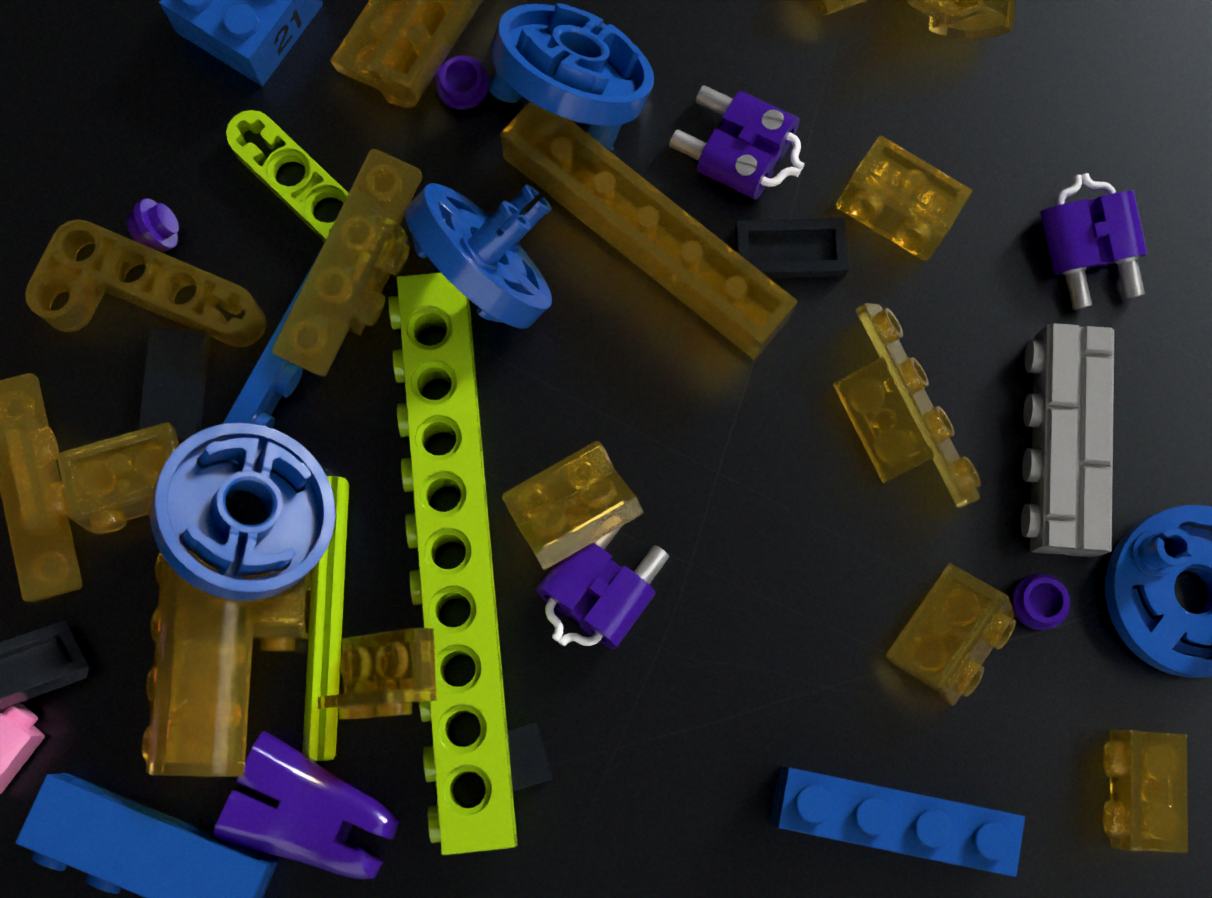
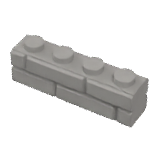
M1057 323L1047 324L1034 336V340H1029L1025 351V370L1027 373H1034L1033 394L1029 393L1027 395L1023 410L1025 426L1032 427V448L1025 450L1022 461L1023 480L1031 482V504L1026 503L1023 507L1021 533L1023 537L1030 538V552L1097 557L1112 552L1114 329L1096 326L1079 327V325Z

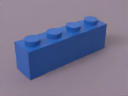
M780 766L770 824L781 829L1016 877L1025 816Z
M68 773L46 775L16 841V844L33 850L31 860L42 866L65 871L67 865L88 873L85 882L99 890L118 894L121 888L142 896V898H263L278 864V860L244 847L214 839L213 833Z

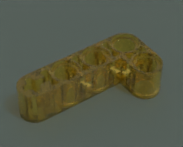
M79 219L64 223L53 234L28 282L25 292L26 303L31 311L56 330L66 333L78 331L87 325L105 292L196 331H205L210 337L231 346L245 347L252 345L260 339L266 327L265 314L251 294L243 287L91 222ZM87 244H95L94 252L89 258L83 261H76L77 253L82 247ZM136 265H146L145 272L140 279L135 282L125 283L126 274L131 268ZM190 285L196 286V293L189 302L180 305L175 304V296L180 289ZM63 292H69L70 296L66 305L59 310L51 311V305L55 297ZM218 303L223 310L235 315H239L243 310L245 315L242 319L232 318L228 322L215 309L216 304Z

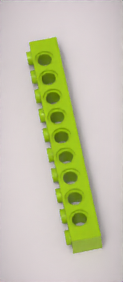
M442 273L398 276V296H389V313L392 329H401L402 349L393 350V366L396 383L405 382L407 403L397 404V419L400 437H409L411 458L401 459V471L404 491L414 492L415 513L406 514V535L408 547L418 548L420 570L410 571V589L413 605L423 606L424 627L415 628L414 630L417 663L427 662L429 686L419 687V707L422 722H432L433 745L424 746L423 749L426 781H436L438 806L428 807L431 843L441 842L442 855L515 848L518 844L470 301ZM429 327H440L446 331L444 339L436 345L428 346L418 342V338ZM442 379L451 384L449 393L439 400H429L422 396L424 387L432 380ZM438 433H449L456 438L455 446L445 455L437 456L426 451L428 441ZM444 487L457 489L461 493V498L454 509L447 512H439L431 507L432 496L437 490ZM449 542L463 545L466 549V554L459 566L453 569H443L436 565L435 556L442 545ZM454 598L464 599L471 607L468 620L459 627L444 626L440 621L442 606ZM459 655L472 658L476 666L473 679L464 686L454 687L449 685L444 676L445 666L448 661ZM460 714H473L480 722V735L472 745L458 747L450 739V724ZM468 772L480 775L486 786L484 799L473 808L462 806L454 796L456 780Z

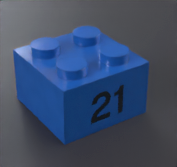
M161 0L159 2L176 33L262 87L323 6L322 0Z

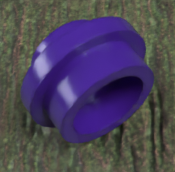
M452 57L437 72L435 80L437 93L440 99L451 108L459 110L474 108L488 94V73L479 61L471 57Z
M148 198L136 203L134 212L127 216V226L135 242L149 253L157 250L166 252L174 248L178 242L177 232L179 231V224L173 212L165 204H158Z
M1035 573L1026 576L1017 583L1012 593V608L1016 617L1022 624L1031 629H1052L1060 625L1069 613V593L1065 585L1050 574Z

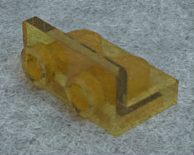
M880 135L854 172L837 202V208L918 258L928 261L953 225L973 190Z
M169 422L57 453L69 518L87 531L104 534L124 528L128 520L145 515L150 517V503L155 483L166 461L179 446L175 428Z
M595 441L502 495V500L518 530L543 570L548 569L643 514L636 496L616 472L605 448L599 441Z
M949 563L886 656L891 663L938 691L942 700L954 706L961 695L967 697L976 689L984 674V667L981 665L992 649H1001L1011 637L1016 620L1013 619L1015 613L1009 596Z
M413 628L342 638L343 656L341 659V673L343 676L344 694L318 697V709L339 708L340 720L375 718V706L376 717L412 715V703L437 701L434 628Z
M1110 730V741L1106 742L1103 749V768L1105 774L1110 777V801H1106L1103 808V827L1106 835L1110 836V847L1138 852L1146 850L1188 853L1187 734Z

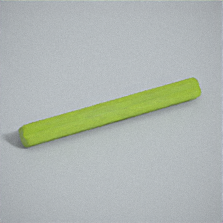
M327 476L335 502V525L332 538L325 553L312 568L302 753L313 761H330L336 756L349 483L346 478L339 476Z

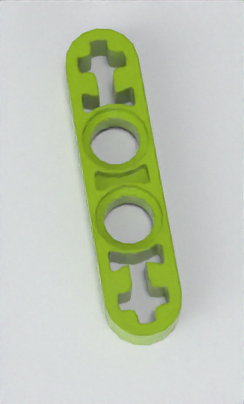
M248 110L234 116L228 124L226 136L227 142L237 158L313 232L326 242L338 219L329 223L318 221L314 217L315 206L322 199L331 197L341 201L345 208L351 195L267 115L260 111ZM251 130L255 134L260 133L267 147L272 151L267 159L255 144L251 142L246 143L243 137L245 132ZM288 162H298L306 170L302 181L294 186H283L276 179L279 168ZM385 228L376 244L378 252L373 256L363 252L354 267L357 272L364 274L379 272L391 260L393 249Z

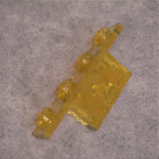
M377 149L369 151L273 347V353L276 356L323 377L327 375L347 332L350 331L361 336L366 325L373 326L376 323L385 304V296L381 294L390 274L397 276L401 272L409 255L410 246L405 244L408 236L400 223L405 215L406 207L412 201L423 178L419 168Z
M865 303L856 308V312L880 358L833 383V386L882 483L891 481L933 459L958 508L980 500V495L976 489L981 485L978 473L966 456L959 457L950 439L955 434L951 421L941 407H933L924 389L929 386V382L922 366L914 357L908 359L899 341L903 337V331L897 318L890 309L885 308L883 310L879 304Z
M32 373L0 380V493L22 598L28 602H35L76 591L82 587L80 569L68 518L71 512L70 499L64 484L60 481L56 462L59 458V448L56 437L48 425L39 379Z

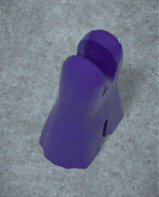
M263 731L254 743L237 779V782L241 783L242 786L232 790L215 825L213 838L253 851L295 860L340 876L354 879H375L384 861L364 848L352 845L346 841L354 825L363 828L368 833L394 839L400 820L387 807L374 798L333 775L300 751L270 733Z

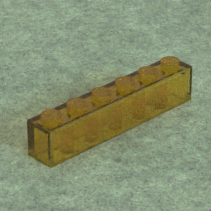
M529 101L501 132L503 157L506 161L754 360L789 320L798 302L795 298L570 119L553 114Z

